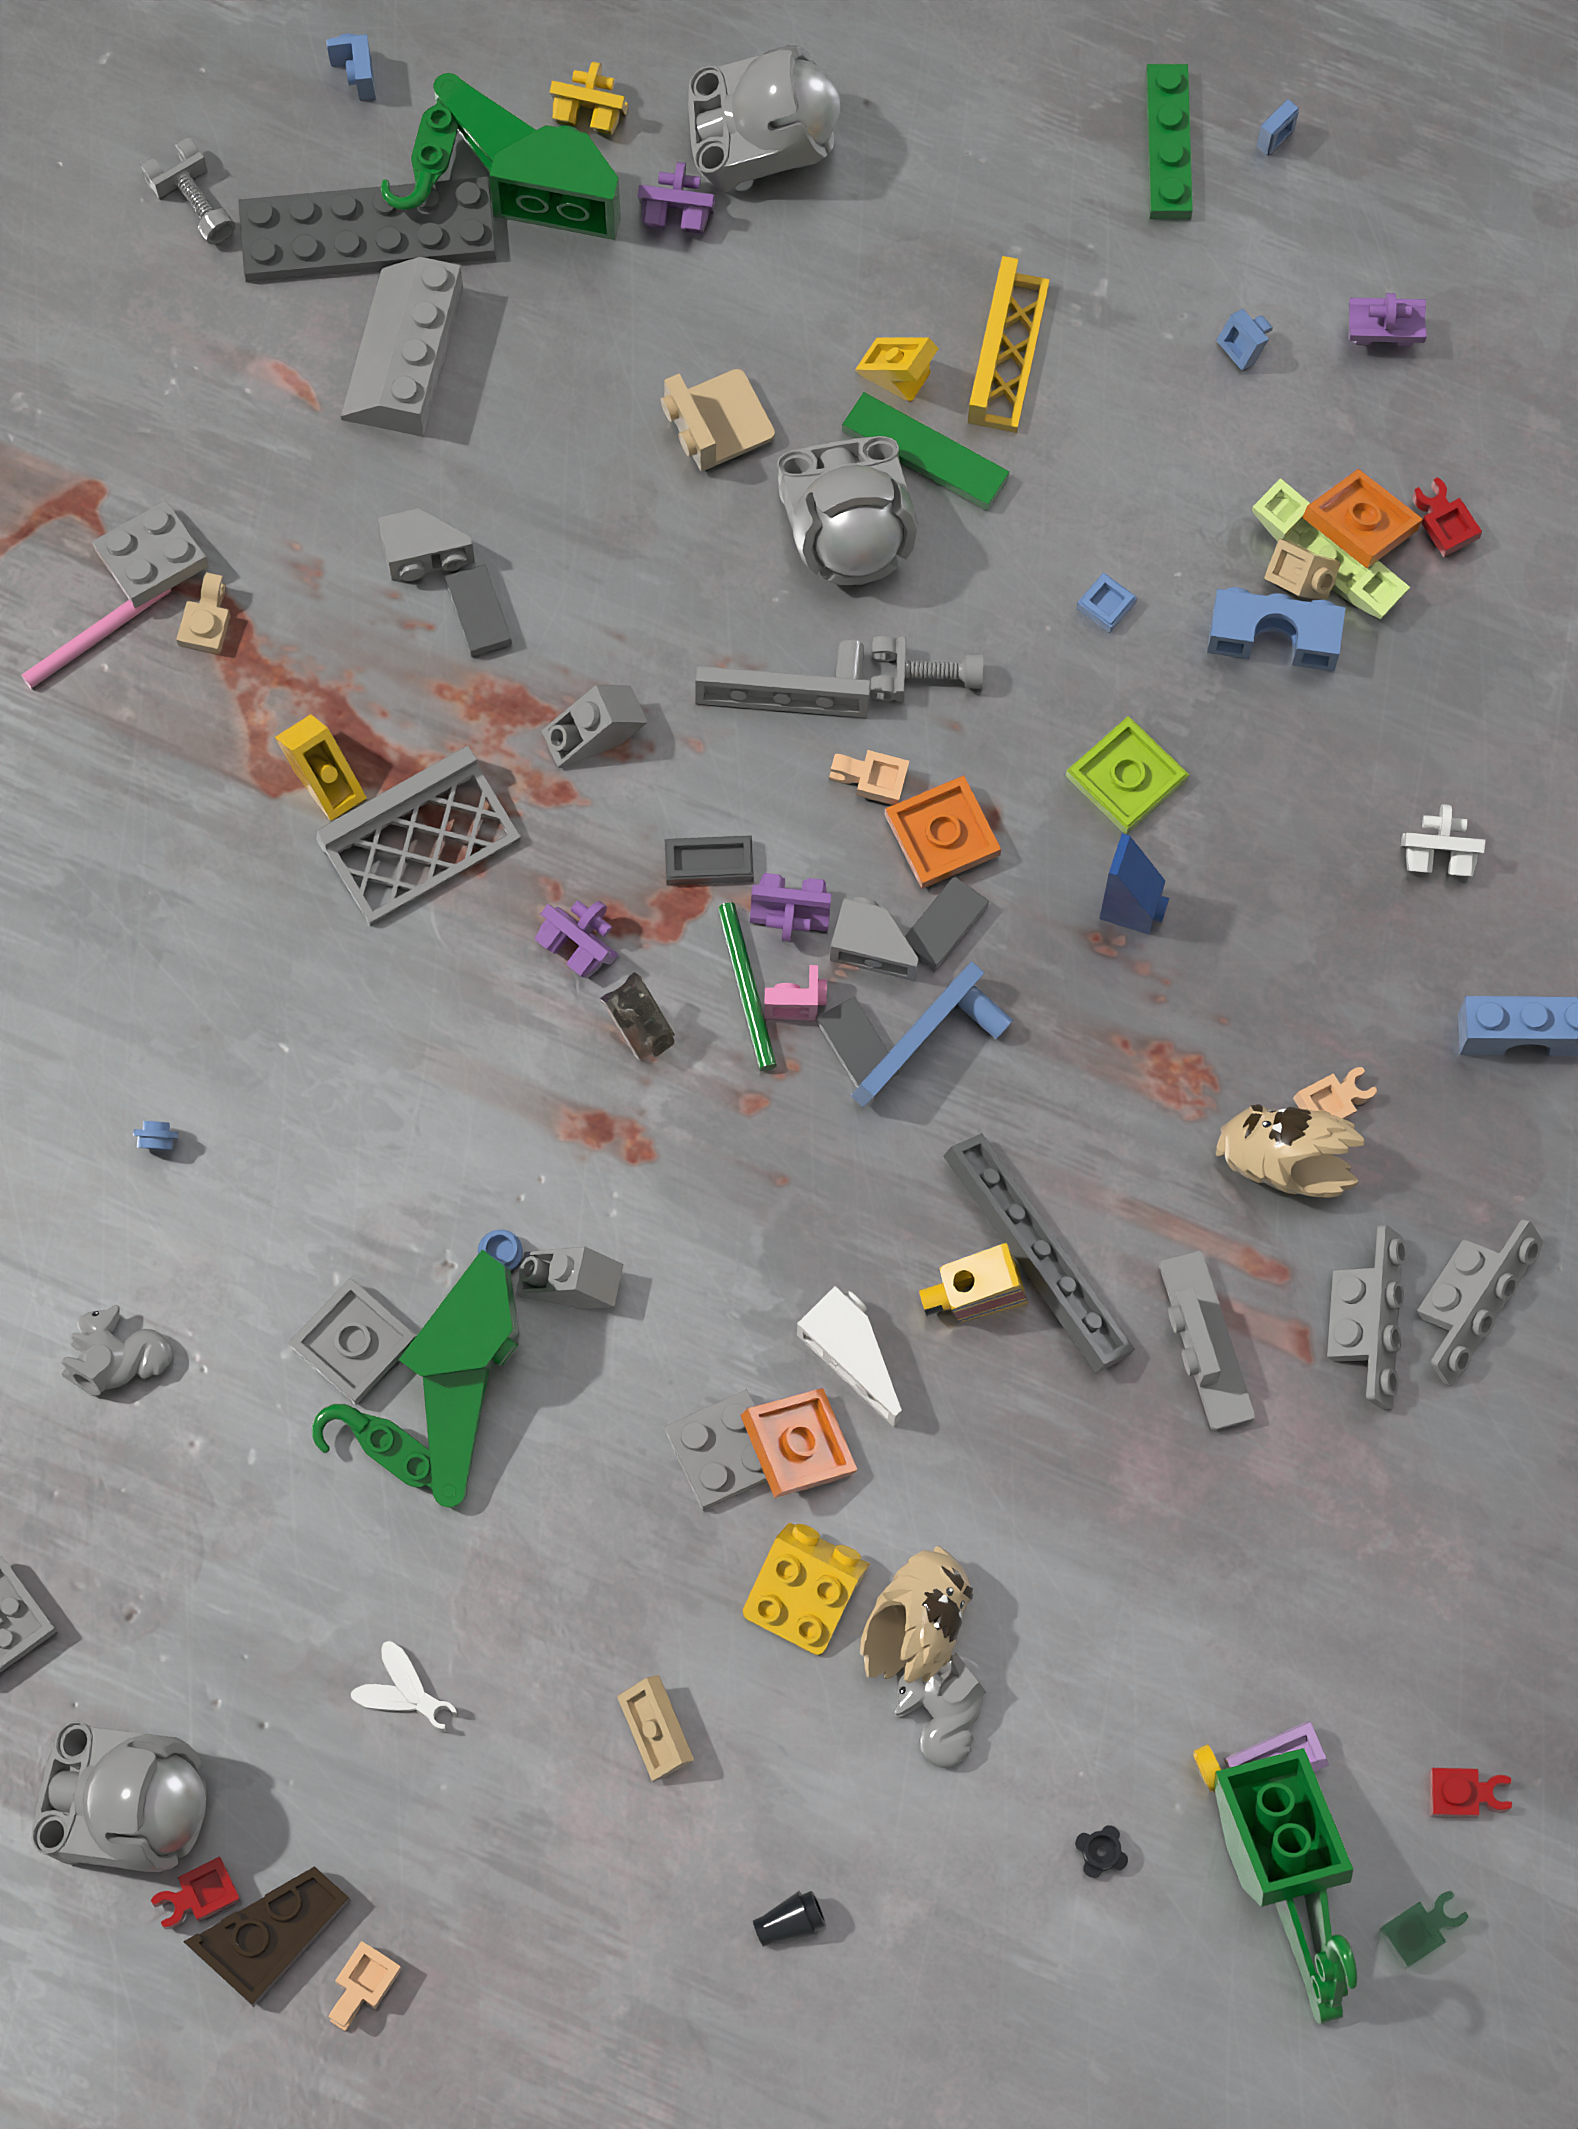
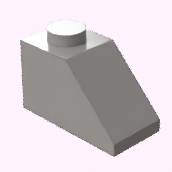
M856 897L854 900L843 898L830 947V961L915 981L919 958L888 910L880 907L876 901L869 898Z

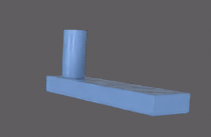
M971 961L850 1096L864 1107L956 1004L996 1040L1013 1019L974 985L984 972Z

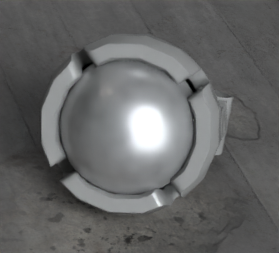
M786 45L769 50L761 55L719 67L710 65L698 69L690 79L688 98L690 140L695 166L716 189L729 191L745 181L820 162L827 157V154L833 148L834 129L840 114L839 94L834 82L823 69L816 65L809 52L797 45Z
M885 436L855 438L800 448L786 452L777 460L779 497L782 503L785 504L801 560L815 574L820 571L824 579L838 585H863L882 579L893 572L898 566L896 554L903 559L910 555L914 548L918 520L899 462V445L895 440Z
M71 1721L65 1724L58 1731L47 1761L32 1827L31 1840L33 1846L38 1852L68 1865L86 1863L145 1872H161L172 1869L178 1865L177 1858L184 1857L191 1851L197 1841L204 1821L207 1790L204 1778L197 1774V1771L202 1767L198 1753L188 1743L177 1737L96 1728L80 1721Z

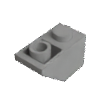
M421 508L377 517L391 580H416L428 572L441 569L456 571L465 567L467 563L475 562L471 536Z
M595 685L541 731L557 767L564 768L620 746L648 722L631 686Z
M585 1246L528 1251L524 1253L523 1262L519 1269V1280L515 1294L524 1298L580 1309L614 1307L624 1264Z

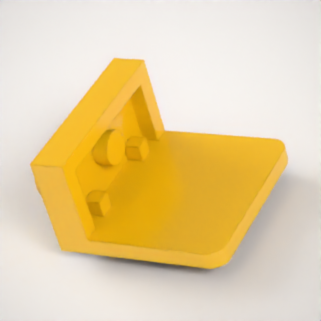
M789 1522L774 1540L743 1607V1616L747 1620L813 1654H822L835 1632L852 1593L864 1579L870 1563L862 1560L861 1555L851 1547L846 1545L835 1546L821 1539L819 1532L812 1527L804 1524L794 1525Z

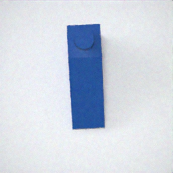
M1121 834L1109 870L1099 919L1149 935L1154 921L1162 923L1170 898L1162 896L1166 880L1130 835Z

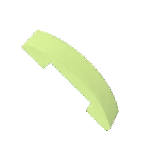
M1280 478L1252 507L1253 513L1277 542L1279 538L1288 540L1320 556L1339 561L1341 566L1331 590L1359 609L1382 619L1409 591L1410 587L1380 561H1376L1370 567L1365 568L1303 519L1306 507L1310 503Z

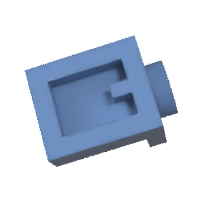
M348 33L342 34L337 38L327 39V50L331 66H346L349 86H357L360 101L376 99L372 58L367 34L356 35Z

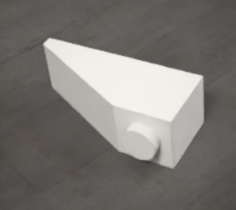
M834 1286L797 1323V1336L884 1419L895 1427L900 1422L901 1407L868 1316L864 1314L867 1308L852 1292L848 1291L843 1294Z

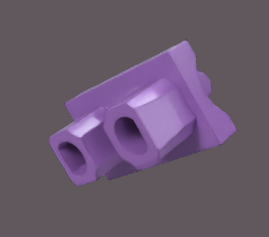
M677 162L675 173L659 172L658 184L673 186V189L639 185L637 197L640 204H642V223L647 227L665 228L668 207L683 209L681 230L703 234L708 222L709 213H715L716 200H714V194L684 191V187L700 189L701 177L686 175V163Z
M1386 293L1385 298L1349 299V341H1353L1356 345H1370L1372 342H1395L1397 346H1412L1414 343H1425L1427 338L1425 323L1426 299H1396L1395 293Z
M764 873L759 885L753 884L750 923L766 924V927L783 929L782 942L791 943L792 930L828 932L832 893H827L826 882L822 879L808 878L803 881L802 890L785 888V878L781 875Z
M579 900L576 901L571 911L581 918L577 922L560 907L554 908L547 904L540 913L546 920L535 937L539 944L550 952L557 954L568 938H571L579 947L566 964L583 978L588 979L603 963L613 964L619 954L591 933L595 929L603 937H606L612 930V926L603 920L607 911L606 905L601 901H597L588 908Z

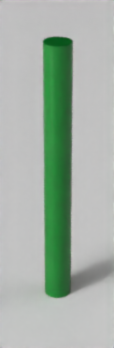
M724 903L718 907L759 1069L760 1071H768L777 1067L740 921L735 903Z

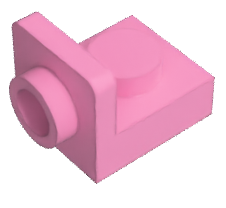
M809 965V988H800L799 985L793 983L776 984L774 988H765V1020L816 1021L818 1005L826 1006L827 979H818V965Z

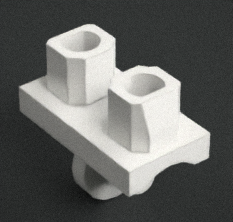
M1447 804L1441 805L1439 816L1423 815L1422 828L1438 829V835L1402 833L1401 847H1406L1407 871L1432 873L1434 850L1450 851L1448 875L1471 877L1474 874L1478 854L1484 853L1485 840L1450 837V831L1466 832L1467 819L1452 818V806Z

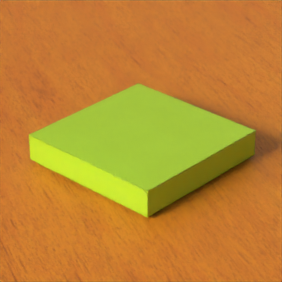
M1129 716L1066 770V777L1126 835L1180 788L1189 777V774Z

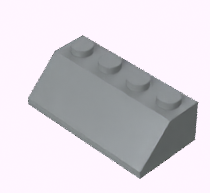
M417 257L381 269L341 413V420L424 436L463 293L461 265Z

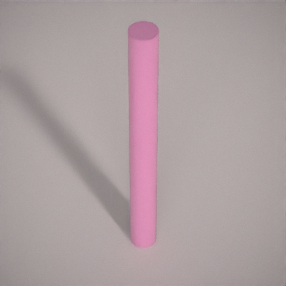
M171 588L137 608H134L130 600L126 601L21 675L31 689L170 593Z

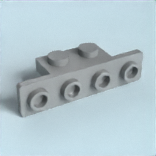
M1522 1219L1500 1253L1463 1239L1417 1309L1422 1320L1449 1330V1333L1431 1359V1365L1443 1383L1452 1386L1458 1376L1468 1368L1471 1356L1483 1337H1486L1491 1332L1497 1315L1506 1301H1509L1514 1296L1518 1283L1529 1265H1532L1539 1257L1543 1241L1531 1221Z
M1388 1225L1377 1227L1375 1268L1333 1270L1327 1357L1334 1362L1368 1360L1366 1398L1382 1410L1393 1408V1396L1397 1394L1399 1387L1395 1364L1396 1352L1400 1350L1402 1341L1401 1332L1398 1327L1399 1308H1402L1404 1303L1401 1271L1402 1265L1405 1264L1407 1259V1248L1403 1237Z
M1197 1250L1162 1260L1159 1268L1171 1302V1307H1168L1170 1322L1174 1332H1180L1185 1346V1349H1182L1184 1366L1188 1375H1194L1211 1429L1217 1431L1252 1421L1255 1417L1254 1409L1203 1252Z

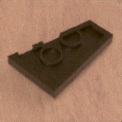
M314 1866L265 1894V1897L239 1912L236 1911L223 1918L220 1923L200 1934H195L183 1942L254 2007L348 1904L350 1898Z

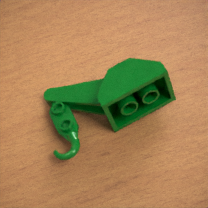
M444 73L435 79L433 88L436 104L428 108L422 115L411 155L415 177L414 190L406 197H398L390 191L389 181L387 179L382 180L381 194L389 206L398 210H411L418 208L426 201L433 185L449 167L455 140L459 132L490 172L489 178L494 217L616 240L621 220L619 177L587 133L565 125L559 127L545 125L536 130L471 87L457 75Z
M481 1250L399 1358V1361L423 1377L429 1449L391 1420L361 1413L356 1408L347 1404L329 1405L315 1416L312 1423V1438L315 1445L323 1453L329 1452L330 1447L323 1437L324 1427L332 1420H341L351 1428L363 1451L402 1482L412 1487L429 1486L433 1490L436 1502L441 1506L455 1507L461 1504L467 1494V1485L489 1371L496 1363L499 1366H504L519 1347V1344L514 1341L519 1333L511 1270L491 1254Z
M1301 1748L1216 1771L1214 1788L1225 1843L1242 1888L1261 1907L1275 1903L1303 1978L1316 2022L1322 2024L1342 2018V1997L1348 1996L1347 1986L1350 1989H1354L1357 1986V1968L1348 1940L1339 1934L1332 1936L1326 1889L1350 1883L1353 1867L1305 1749ZM1303 1895L1305 1897L1315 1950L1317 1974L1293 1898Z

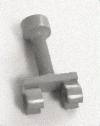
M186 137L175 144L179 150L177 154L182 162L171 169L163 172L159 163L153 157L140 164L144 179L159 199L177 188L180 189L201 218L198 229L209 244L221 243L233 233L235 223L224 209L214 210L193 181L194 178L207 171L204 156L199 152L190 137Z
M877 636L872 638L873 660L879 662L897 660L896 678L890 676H874L871 678L870 699L904 702L905 679L910 678V676L911 678H914V676L915 678L924 677V679H927V677L929 679L931 677L933 679L936 677L937 679H940V677L941 679H953L954 677V679L962 680L965 688L983 689L984 654H966V658L959 662V664L957 662H950V664L949 662H946V664L945 662L936 663L935 661L933 663L931 661L929 663L927 661L924 663L923 661H920V663L919 661L910 662L906 660V637Z

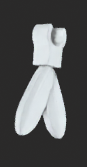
M384 1642L381 1648L382 1661L396 1686L365 1684L351 1692L352 1700L360 1706L372 1710H416L420 1715L428 1719L437 1731L446 1733L447 1728L445 1724L437 1723L436 1715L441 1710H449L454 1717L458 1716L455 1707L449 1702L438 1701L425 1693L421 1681L404 1650L393 1642Z

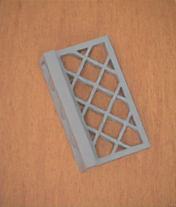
M468 745L316 830L317 842L323 852L328 855L369 925L521 839V836L476 764L477 759ZM473 778L482 792L478 808L453 802L457 787ZM450 791L448 800L438 798ZM485 800H487L493 812L483 809ZM427 803L446 807L441 829L416 823L419 808ZM451 809L476 815L471 837L445 831ZM413 812L411 821L401 819ZM481 817L499 821L507 834L494 843L475 838ZM390 824L408 828L403 851L378 844L383 828ZM413 830L439 836L433 858L408 852ZM375 833L373 843L364 841L365 838ZM443 838L468 844L465 859L457 864L438 860ZM353 845L371 850L365 872L347 868L339 853ZM473 846L483 848L471 855ZM376 851L401 858L395 880L370 874ZM408 859L431 865L427 881L418 886L401 882L400 879L405 860ZM436 867L446 869L433 877ZM353 877L363 879L360 889ZM372 881L393 887L389 902L373 911L364 897L367 882ZM398 888L407 890L406 893L396 898Z

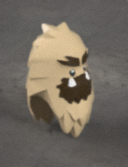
M1254 1104L1237 1114L1220 1128L1221 1135L1216 1146V1156H1225L1232 1171H1237L1256 1183H1265L1290 1194L1296 1195L1298 1193L1311 1197L1331 1198L1342 1195L1344 1190L1353 1188L1359 1182L1357 1177L1349 1172L1351 1170L1350 1164L1333 1154H1345L1349 1151L1348 1147L1363 1146L1365 1139L1355 1131L1353 1123L1332 1115L1330 1112L1295 1107L1273 1110L1265 1108L1261 1104Z
M941 1546L935 1547L933 1551L922 1550L908 1559V1563L897 1571L891 1584L877 1598V1603L867 1620L860 1642V1654L864 1656V1669L867 1677L875 1678L883 1673L884 1679H890L904 1668V1680L907 1683H911L921 1677L923 1682H928L942 1666L949 1663L962 1624V1615L968 1603L973 1599L974 1594H972L973 1588L970 1586L969 1578L963 1567Z

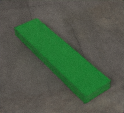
M865 392L862 393L842 424V431L854 438L875 436L892 438L899 445V462L987 511L1009 479L1010 471Z

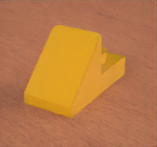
M876 337L855 371L860 376L906 401H912L931 373L929 368L930 361L939 348L929 337Z

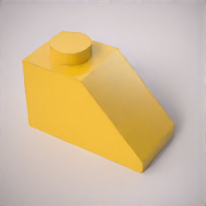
M308 715L275 736L293 771L330 821L367 798L330 730L313 715Z

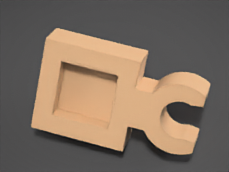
M1357 1067L1346 1075L1341 1084L1333 1073L1300 1090L1293 1099L1299 1108L1327 1111L1346 1120L1357 1111L1353 1104L1362 1105L1367 1103L1378 1090L1375 1086L1367 1091H1361L1356 1087L1355 1081L1365 1073L1363 1067Z

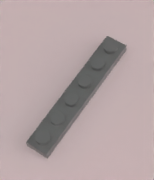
M981 1133L950 1147L944 1154V1159L1002 1241L1008 1244L1014 1258L1093 1370L1098 1373L1127 1358L1135 1348L984 1135Z

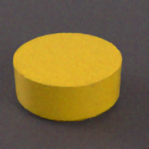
M1209 1744L1193 1750L1194 1753L1192 1755L1209 1791L1215 1793V1772L1221 1770Z

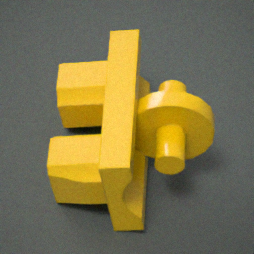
M592 61L588 72L574 70L572 82L584 84L585 88L552 80L549 91L554 99L552 115L554 122L576 126L580 106L594 109L590 124L591 130L613 135L620 115L626 116L629 104L625 102L624 96L598 91V88L612 91L615 78L602 76V63Z

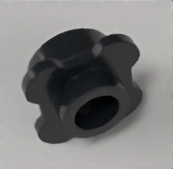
M1107 1825L1103 1827L1102 1831H1096L1091 1835L1081 1833L1077 1837L1075 1847L1078 1851L1082 1852L1085 1862L1083 1872L1086 1876L1098 1878L1104 1871L1110 1869L1121 1871L1126 1867L1128 1857L1121 1851V1844L1118 1840L1120 1832L1116 1827ZM1098 1848H1104L1106 1854L1099 1856L1097 1853Z

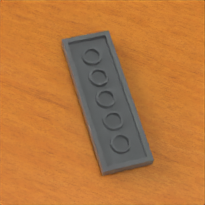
M488 177L437 181L431 188L426 201L418 208L411 210H398L389 206L382 197L381 186L238 200L246 282L379 270L417 257L448 263L496 259ZM415 183L391 185L390 191L395 196L406 197L413 192Z

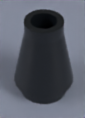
M798 1891L762 1917L753 1920V1925L759 1941L764 1947L776 1942L817 1935V1929L826 1926V1922L813 1891L804 1894Z

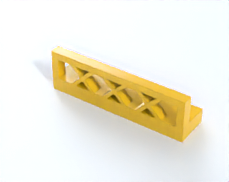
M1002 256L969 403L967 423L1017 433L1050 279L1017 273L1019 259ZM1014 287L1038 290L1037 301L1021 309L1013 298ZM1011 308L1014 314L1008 317ZM1034 313L1033 320L1031 322L1027 316ZM1021 321L1029 332V337L1013 346L1005 335V329ZM1003 345L1006 351L1000 354L1001 346ZM1026 349L1025 356L1023 359L1019 353ZM1013 358L1021 369V374L1005 383L996 369L998 365ZM995 382L998 388L992 391L993 383ZM1018 386L1015 396L1011 390ZM1005 395L1013 406L1011 418L987 414L989 403Z

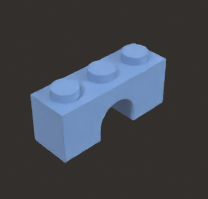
M1230 587L1226 590L1217 589L1212 611L1207 653L1249 659L1255 637L1266 631H1277L1287 636L1293 645V666L1335 671L1340 655L1346 607L1335 606L1334 603L1327 600H1313L1311 602L1293 600L1290 596L1280 593L1268 596L1251 594L1248 590L1239 587Z
M1465 996L1458 1012L1460 1055H1504L1506 1050L1511 1047L1536 1044L1546 1046L1548 1056H1578V997Z

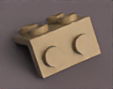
M733 369L687 389L680 373L664 380L665 397L660 398L663 411L670 422L675 421L680 431L678 436L683 450L688 457L693 456L701 472L773 441L775 430L747 376L741 369Z

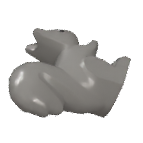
M113 1305L107 1310L88 1312L82 1315L77 1323L82 1334L73 1333L71 1335L73 1340L71 1346L81 1354L78 1358L65 1357L62 1360L61 1364L66 1367L62 1372V1376L92 1396L100 1395L106 1389L123 1386L136 1374L145 1379L152 1375H160L170 1365L172 1360L170 1342L162 1334L152 1329L136 1331L124 1342L116 1338L112 1333L120 1319V1307L118 1305Z
M957 1653L951 1655V1669L943 1675L936 1673L928 1682H923L919 1678L911 1683H907L903 1675L898 1684V1705L894 1709L897 1717L908 1715L922 1706L929 1711L933 1719L922 1730L919 1739L920 1750L927 1760L942 1768L955 1767L961 1764L963 1759L971 1752L970 1745L974 1738L967 1729L978 1718L983 1696L986 1693Z

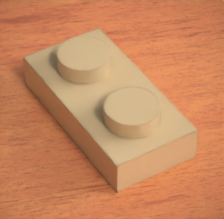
M659 1675L647 1677L617 1696L652 1781L664 1779L694 1761Z

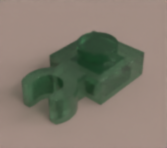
M1452 1891L1441 1894L1434 1901L1430 1912L1427 1913L1421 1902H1418L1379 1929L1405 1969L1447 1942L1439 1930L1442 1928L1448 1930L1459 1928L1468 1919L1469 1916L1466 1912L1456 1918H1450L1445 1915L1443 1906L1455 1896Z

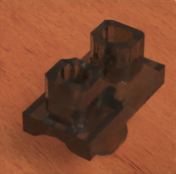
M637 973L631 974L621 987L606 993L600 998L634 1057L642 1061L649 1054L658 1057L674 1044L673 1036L675 1034L643 979Z

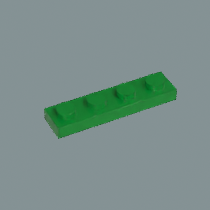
M1147 64L1146 101L1150 219H1191L1193 205L1188 64Z

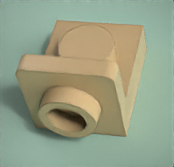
M1279 538L1264 579L1298 596L1314 600H1327L1335 584L1341 563L1335 559L1320 556L1291 541Z

